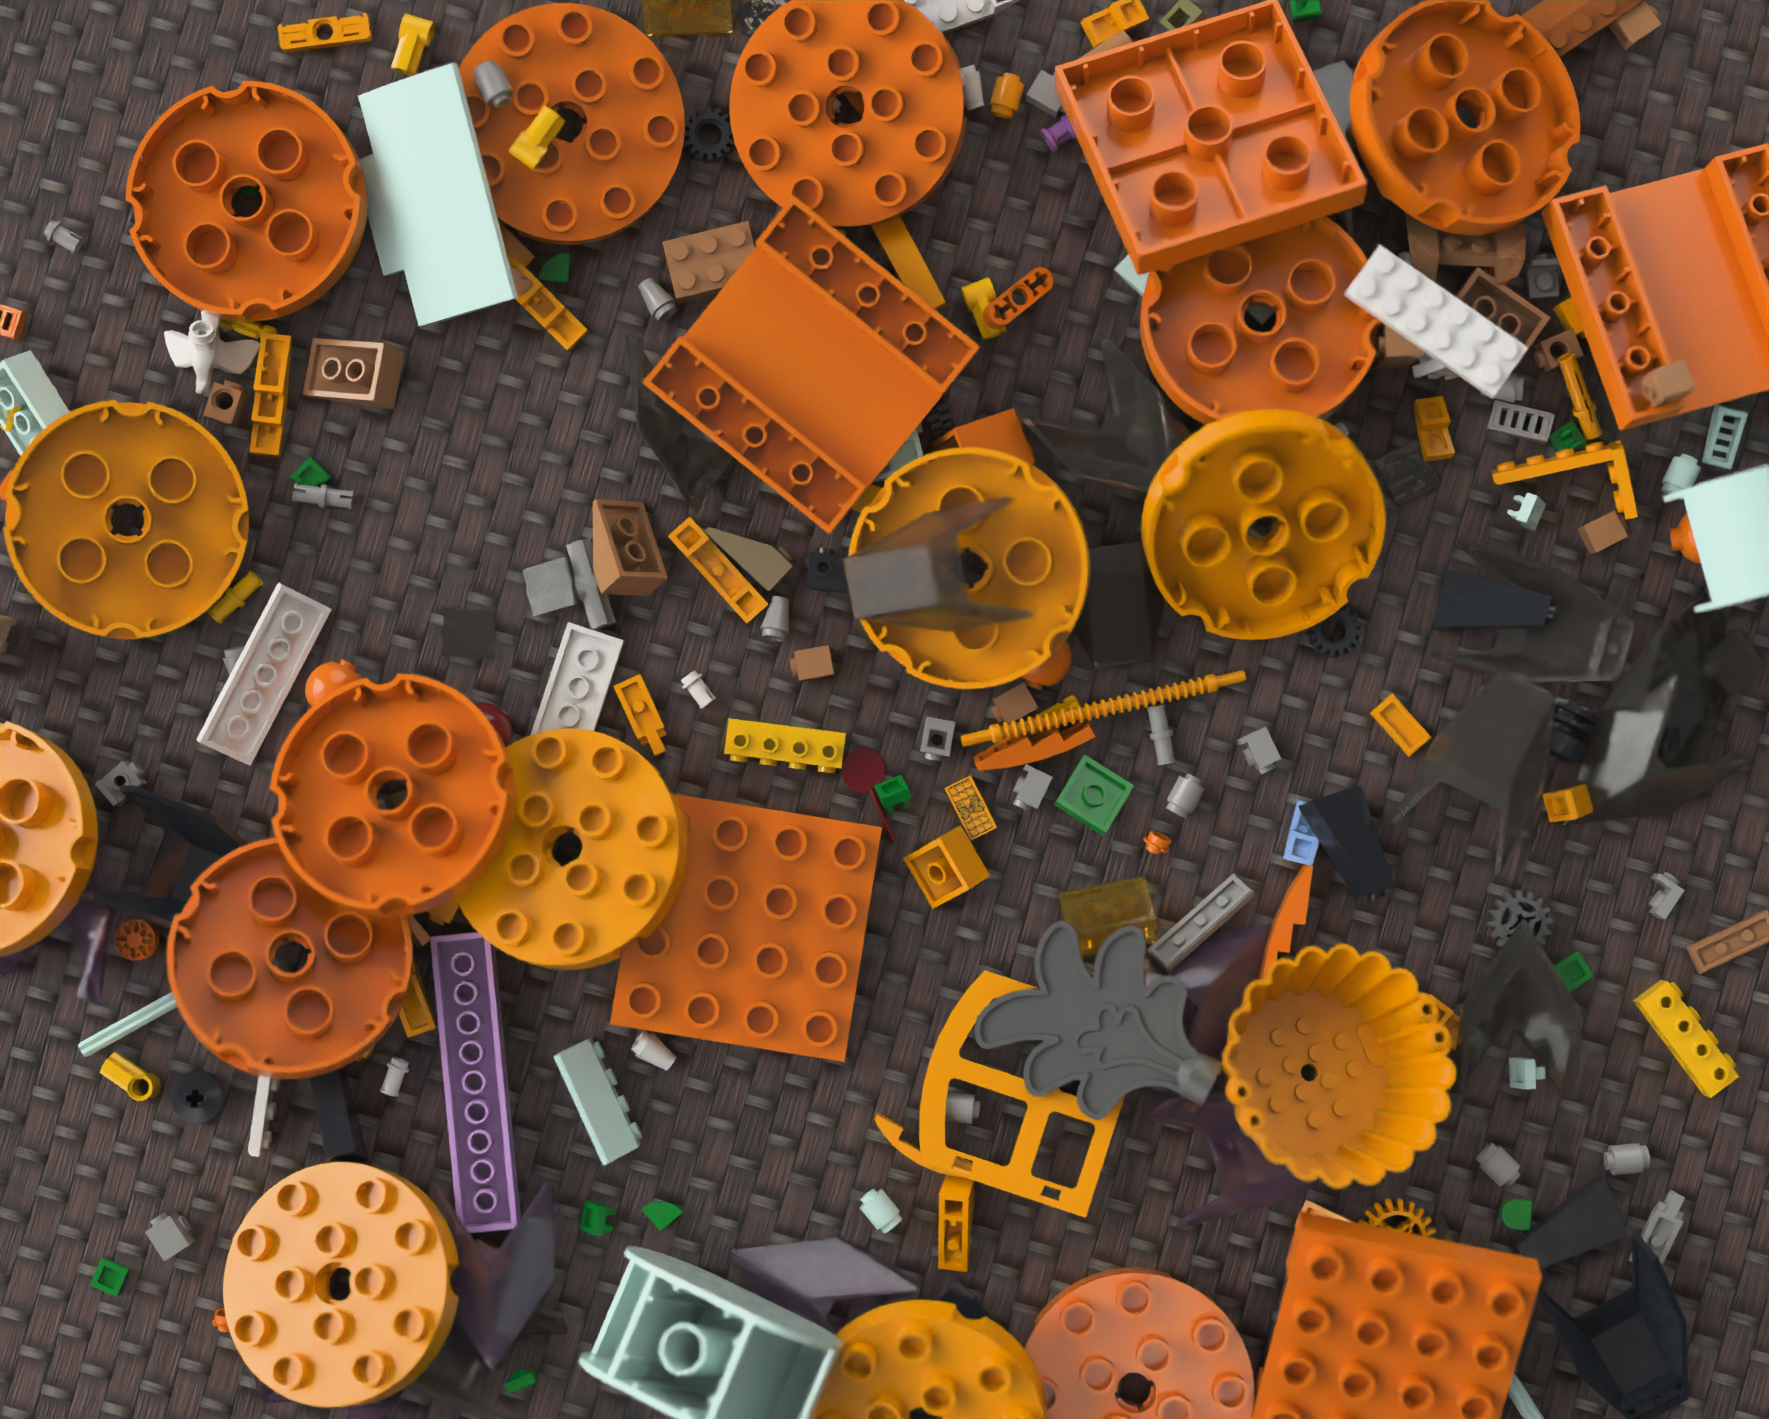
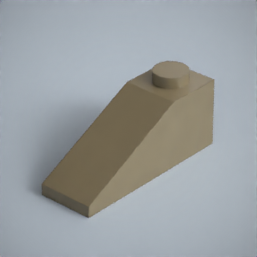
M711 527L704 531L769 593L794 568L790 563L793 558L782 547L776 550L771 545Z

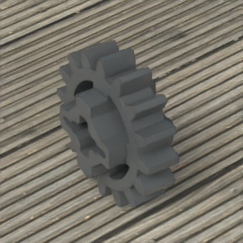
M1515 890L1514 897L1507 892L1504 893L1505 901L1502 902L1495 899L1494 903L1498 908L1488 911L1490 915L1494 916L1493 920L1486 922L1487 925L1494 926V930L1489 934L1490 937H1499L1496 943L1499 947L1507 944V952L1512 953L1515 947H1517L1518 954H1525V947L1531 952H1535L1536 942L1541 945L1546 943L1542 938L1543 934L1551 935L1552 933L1546 928V924L1553 923V919L1546 918L1545 916L1550 911V908H1541L1540 905L1543 899L1540 897L1533 901L1532 892L1527 891L1524 897L1521 890ZM1518 902L1526 903L1533 909L1524 911L1518 905ZM1506 910L1507 915L1505 921L1501 923L1502 915ZM1517 916L1527 918L1522 922L1523 928L1511 927L1518 921ZM1538 921V927H1537V930H1536V932H1535V934H1534V933H1533V928H1534L1535 922ZM1515 933L1522 942L1512 941L1506 935Z

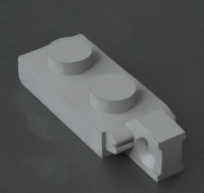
M1672 1190L1669 1191L1664 1203L1658 1201L1640 1234L1658 1256L1661 1265H1663L1684 1222L1682 1221L1684 1213L1679 1211L1685 1197ZM1631 1253V1255H1630V1257H1629V1259H1628V1260L1631 1261V1262H1632V1253Z

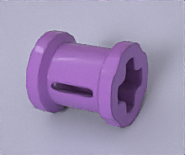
M1065 114L1061 116L1059 122L1050 128L1040 130L1042 138L1052 152L1058 151V146L1069 139L1077 138Z

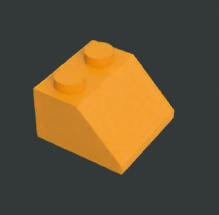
M961 825L903 858L932 909L971 889L990 876Z

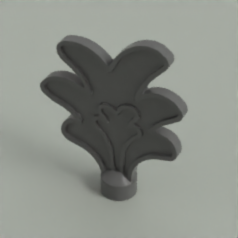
M1064 920L1053 923L1041 937L1035 953V975L1040 989H1020L998 997L982 1010L977 1017L974 1028L976 1042L984 1049H992L1018 1041L1042 1040L1043 1042L1032 1050L1025 1062L1023 1073L1027 1091L1033 1096L1041 1097L1065 1083L1079 1079L1080 1084L1077 1091L1078 1106L1085 1115L1094 1120L1104 1118L1125 1094L1145 1086H1160L1179 1093L1180 1096L1202 1106L1222 1066V1062L1202 1052L1199 1053L1193 1048L1186 1037L1183 1027V1011L1187 998V986L1184 981L1172 975L1160 976L1153 980L1147 988L1144 978L1146 940L1143 930L1136 925L1122 927L1113 932L1104 941L1096 957L1094 974L1092 976L1083 961L1076 928L1070 922Z

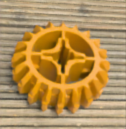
M1389 1198L1385 1199L1384 1209L1378 1202L1374 1203V1208L1377 1212L1373 1214L1367 1209L1364 1213L1370 1218L1369 1221L1366 1222L1360 1219L1358 1222L1410 1234L1413 1231L1411 1228L1416 1225L1418 1235L1425 1237L1436 1233L1434 1228H1425L1432 1222L1430 1217L1421 1218L1425 1211L1419 1207L1413 1212L1415 1204L1409 1201L1404 1207V1202L1401 1198H1397L1395 1207H1393V1203ZM1394 1215L1408 1217L1405 1222L1401 1221L1395 1226H1389L1383 1221L1387 1217Z

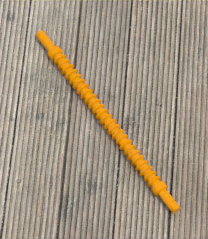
M1244 670L1219 676L1208 674L1204 676V679L1197 677L1196 681L1189 679L1188 683L1181 681L1180 685L1174 682L1172 687L1166 684L1164 689L1160 686L1155 691L1149 688L1147 693L1141 690L1140 694L1133 692L1132 696L1125 694L1124 698L1118 695L1116 700L1110 697L1108 702L1101 699L1100 703L1097 704V702L1093 701L1091 706L1085 703L1083 708L1077 705L1076 709L1069 707L1068 711L1060 709V713L1052 711V715H1048L1045 712L1043 717H1040L1037 714L1035 719H1032L1031 716L1026 721L1020 718L1018 723L1012 720L1010 725L1007 722H1004L1003 726L993 724L987 730L961 735V742L963 747L987 741L998 743L1002 742L1004 737L1007 740H1010L1012 735L1018 738L1020 733L1026 736L1027 732L1034 734L1035 730L1042 732L1043 728L1051 730V726H1055L1058 729L1059 725L1063 724L1066 727L1068 722L1074 725L1076 720H1079L1080 723L1085 718L1091 721L1093 716L1099 719L1100 715L1107 717L1108 713L1115 715L1116 711L1123 713L1124 709L1130 712L1132 707L1139 710L1140 706L1143 705L1147 708L1149 703L1155 706L1157 701L1163 704L1164 700L1171 702L1172 698L1179 700L1180 696L1188 698V694L1194 697L1197 692L1201 695L1204 694V691L1208 693L1216 692L1219 687L1246 681Z

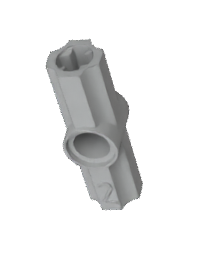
M582 539L566 545L575 573L573 576L579 598L584 603L591 629L595 630L616 623L608 594H601L593 569V543L591 539Z

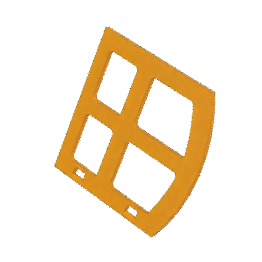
M984 970L966 990L951 1012L938 1037L929 1061L920 1105L919 1140L921 1161L923 1164L1086 1218L1125 1095L1117 1101L1104 1118L1094 1120L1081 1111L1077 1103V1096L1063 1092L1059 1087L1044 1096L1036 1097L1027 1091L1023 1078L961 1058L959 1051L968 1033L975 1024L979 1014L992 999L1020 989L1037 988ZM957 1078L1027 1103L1028 1108L1010 1163L1007 1166H1001L946 1146L945 1112L948 1086L951 1079ZM1053 1111L1092 1123L1095 1127L1077 1186L1072 1189L1034 1177L1031 1174L1048 1116ZM956 1156L973 1161L971 1171L954 1166ZM1044 1185L1061 1190L1059 1201L1040 1195Z

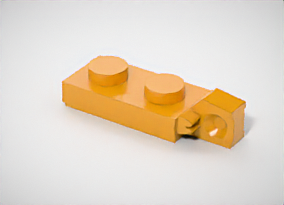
M641 674L615 685L614 689L642 746L649 743L655 756L667 752L661 737L667 735L664 729L665 726Z

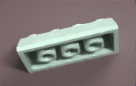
M31 350L4 359L0 363V424H2L5 430L8 423L6 418L9 416L7 410L22 406L20 412L14 415V425L11 431H5L20 456L43 429L70 412Z
M591 1037L560 1051L554 1056V1059L604 1166L640 1146L639 1139L642 1138V1134L637 1123H631L627 1112L630 1111L624 1095L618 1096L614 1087L618 1082L611 1068L606 1069L602 1061L606 1056L600 1042L594 1043Z

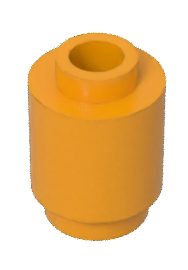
M1003 73V77H996L989 103L991 114L1001 118L1012 119L1014 113H1017L1024 89V84L1020 82L1019 76Z

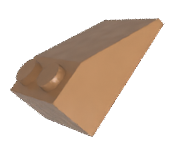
M313 338L303 395L367 407L394 409L404 351L385 343Z
M601 499L593 501V569L601 594L649 596L668 579L643 502Z

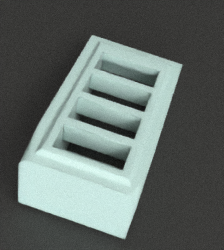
M1720 404L1715 405L1703 453V463L1732 469L1748 412ZM1723 416L1735 418L1734 423L1722 421ZM1720 427L1731 429V435L1719 432ZM1717 439L1730 441L1728 447L1715 443ZM1713 450L1727 453L1726 458L1713 456Z

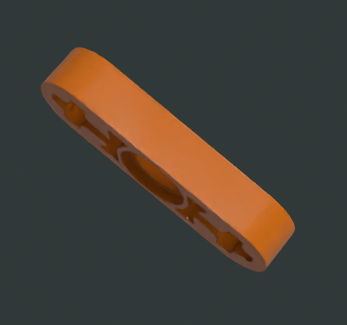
M1037 267L1026 274L985 307L983 311L985 323L993 329H1000L1012 321L1052 288L1054 279L1051 272L1044 267ZM1040 277L1043 280L1041 285L1031 290L1028 286ZM1013 291H1019L1024 295V305H1018L1013 301ZM1005 305L1009 310L996 319L993 314Z

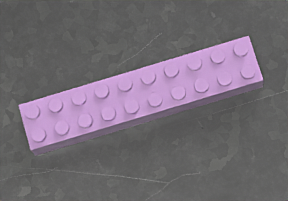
M478 931L435 935L430 937L458 1234L515 1229L522 1223L496 949Z

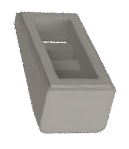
M1495 400L1487 429L1539 444H1545L1548 441L1555 414ZM1502 410H1506L1507 414L1504 425H1498ZM1517 413L1519 415L1516 426L1511 428L1513 414ZM1526 416L1531 417L1527 431L1522 430ZM1538 419L1542 420L1539 434L1534 433Z

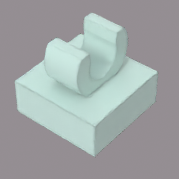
M1527 493L1525 498L1515 495L1513 499L1517 503L1522 504L1519 511L1508 510L1507 513L1524 528L1535 531L1546 504L1537 495Z
M1509 1058L1510 1087L1525 1090L1536 1089V1079H1546L1545 1067L1535 1066V1059Z

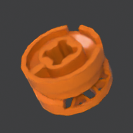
M145 919L128 920L121 924L116 931L114 937L115 947L118 953L126 959L132 961L146 959L154 955L159 949L161 943L160 932L151 921Z

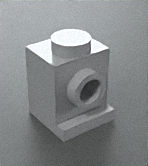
M926 716L920 752L926 753L925 759L942 762L943 756L949 757L955 727L954 721ZM935 734L941 735L943 739L942 743L938 746L931 742V738Z
M1262 727L1236 740L1238 745L1245 744L1247 749L1243 750V754L1250 766L1255 765L1260 774L1277 767L1275 762L1280 760L1281 757L1266 727Z
M122 761L101 780H98L95 785L113 806H122L128 798L119 791L120 786L117 784L119 776L125 778V785L142 788L147 782L143 778L145 775L144 771L134 761L131 763L129 761Z
M1025 764L1022 770L1026 771L1027 774L1025 777L1020 775L1014 786L1013 791L1017 795L1013 804L1029 812L1031 807L1038 809L1052 780V776Z

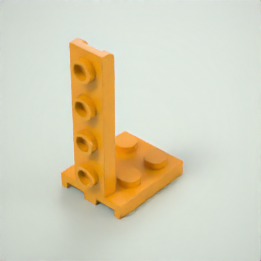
M1621 440L1609 442V445L1605 446L1603 442L1585 445L1586 450L1574 452L1573 448L1559 450L1555 452V457L1544 459V455H1536L1526 458L1527 463L1515 465L1514 461L1498 464L1497 469L1492 470L1494 482L1501 485L1612 460L1613 462H1608L1607 466L1612 484L1617 483L1618 490L1613 491L1618 513L1623 512L1626 520L1638 517Z

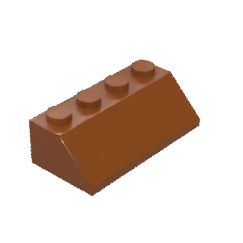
M1543 0L1522 14L1521 17L1545 37L1560 59H1562L1610 27L1616 19L1646 0Z

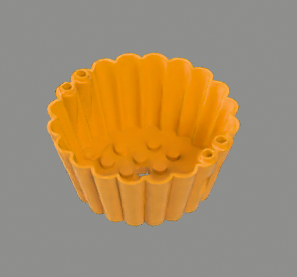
M1346 944L1336 945L1328 953L1313 946L1302 949L1294 961L1290 959L1274 961L1269 967L1265 980L1259 979L1248 985L1241 1008L1236 1010L1230 1018L1222 1070L1229 1079L1225 1087V1095L1236 1106L1235 1118L1237 1122L1241 1125L1243 1131L1252 1137L1268 1160L1278 1164L1284 1163L1301 1180L1310 1181L1319 1177L1329 1186L1335 1188L1345 1187L1353 1179L1365 1185H1374L1384 1177L1386 1169L1392 1172L1406 1170L1412 1164L1414 1150L1422 1151L1428 1149L1433 1144L1436 1138L1434 1123L1444 1120L1450 1112L1451 1103L1445 1090L1453 1085L1456 1078L1455 1066L1446 1057L1452 1046V1037L1444 1025L1436 1022L1439 1016V1008L1436 1001L1426 993H1417L1418 984L1411 972L1401 968L1391 970L1387 958L1378 952H1367L1360 957L1352 946ZM1304 1065H1309L1315 1070L1311 1081H1306L1301 1076V1069Z

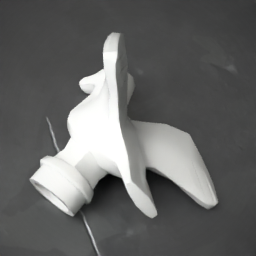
M202 311V320L195 321L190 325L189 336L173 330L164 332L166 345L175 366L183 368L193 366L197 375L196 393L198 394L210 390L211 372L214 368L228 373L242 374L252 364L260 348V343L256 340H239L225 343L220 339L218 331L222 318L206 314Z

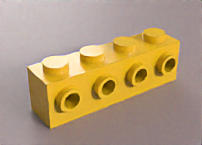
M729 718L724 754H730L731 761L748 762V757L760 758L759 764L777 766V761L789 762L788 768L806 770V764L817 765L818 772L835 774L836 768L842 769L846 733Z
M1659 980L1635 998L1633 1002L1704 1096L1712 1098L1739 1077L1734 1070L1737 1065L1727 1053L1722 1054L1716 1045L1719 1044V1041L1709 1029L1705 1031L1699 1024L1701 1017L1692 1006L1687 1007L1681 1000V997L1684 995L1674 982L1669 983L1668 981Z

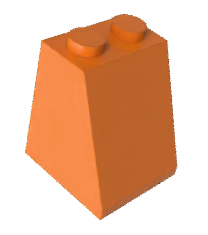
M1014 408L956 427L931 443L934 452L952 448H983L1016 456L1030 464L1035 463L1033 449L1027 443L1022 430V421L1016 415Z

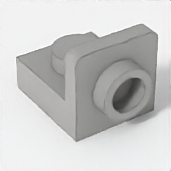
M1551 254L1533 256L1534 260L1529 261L1525 265L1528 300L1559 297L1557 267L1560 264L1558 259L1552 258Z
M1664 872L1663 875L1654 873L1651 879L1665 889L1663 891L1659 890L1653 896L1650 902L1652 908L1649 913L1658 919L1665 920L1685 890L1678 886L1680 881L1667 872Z

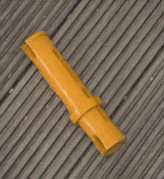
M1576 353L1563 354L1557 358V362L1560 365L1574 406L1572 409L1573 415L1578 417L1583 437L1586 440L1595 439L1603 433L1595 414L1597 407L1595 402L1591 401Z

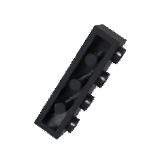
M818 547L817 552H810L806 589L851 595L848 577L849 551H846V556L834 555L835 550Z

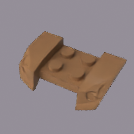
M1404 211L1412 266L1430 280L1436 282L1438 264L1495 267V284L1508 281L1519 275L1525 260L1526 236L1523 221L1495 233L1461 235L1428 226Z

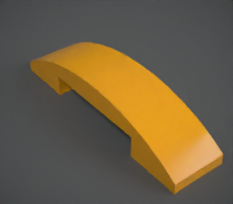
M690 516L668 535L746 623L768 605L765 599Z
M877 1112L875 1116L876 1124L889 1142L902 1154L930 1170L962 1177L923 1164L920 1148L900 1138L904 1129L903 1125ZM956 1156L953 1165L971 1171L973 1163Z

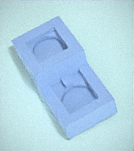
M1298 799L1283 858L1312 866L1319 840L1299 809V805L1307 802Z

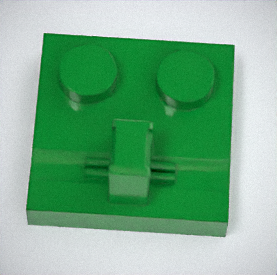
M1084 754L1053 805L1104 836L1134 785Z

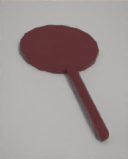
M864 748L854 750L843 761L841 770L843 780L848 787L855 791H869L889 840L894 842L895 836L874 788L875 784L882 782L884 779V762L872 750Z

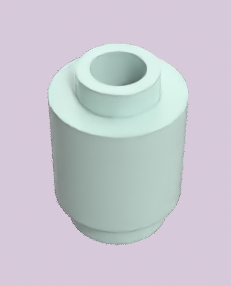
M1681 454L1680 457L1674 456L1662 480L1663 487L1661 491L1668 495L1693 487L1701 470V467L1697 465L1698 460L1687 454Z
M873 1188L860 1199L863 1203L859 1207L874 1227L877 1230L881 1229L884 1234L902 1220V1217L898 1214L900 1210L883 1189L876 1191Z

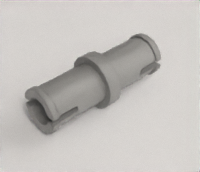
M299 483L294 484L293 502L318 504L320 508H325L326 505L351 510L353 508L354 491L332 489L324 484L321 487Z
M1165 704L1147 707L1152 733L1149 735L1150 740H1154L1157 765L1176 762L1171 740L1173 730L1169 729Z

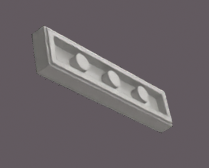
M1233 873L1147 949L1148 954L1169 973L1255 896L1253 890Z

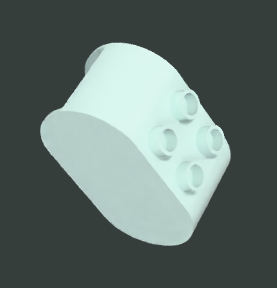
M1769 465L1663 496L1664 502L1684 499L1711 595V602L1694 606L1695 613L1769 594Z
M628 1246L624 1255L630 1262L592 1351L582 1353L579 1363L583 1368L607 1383L677 1419L812 1418L843 1344L838 1337L817 1324L697 1266L646 1248Z

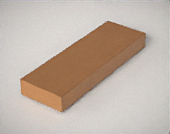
M1763 910L1687 946L1686 949L1698 974L1707 972L1768 943L1769 911Z

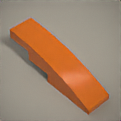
M1084 719L1082 723L1079 722L1061 733L1055 726H1051V730L1045 728L1042 732H1038L1031 737L1028 734L1023 736L1022 733L1019 734L1018 738L1012 735L1010 740L1003 739L1002 742H998L973 756L978 771L1010 768L1060 754L1096 736L1087 719Z
M1302 866L1288 888L1274 917L1264 948L1259 978L1265 979L1270 965L1277 960L1278 951L1290 953L1293 924H1306L1313 866Z

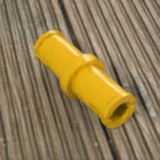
M250 570L233 588L229 587L227 589L226 595L208 610L209 615L217 623L222 624L238 607L242 608L246 604L245 600L263 585L262 580Z

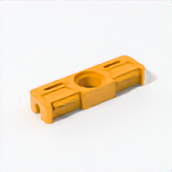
M363 13V17L360 15L340 18L339 20L337 16L311 19L308 20V24L300 23L286 25L285 27L281 23L278 25L280 47L284 52L290 53L370 42L372 40V32L369 27L371 25L370 18L366 13ZM328 25L332 27L333 35L330 39L321 40L318 38L317 32L321 26Z

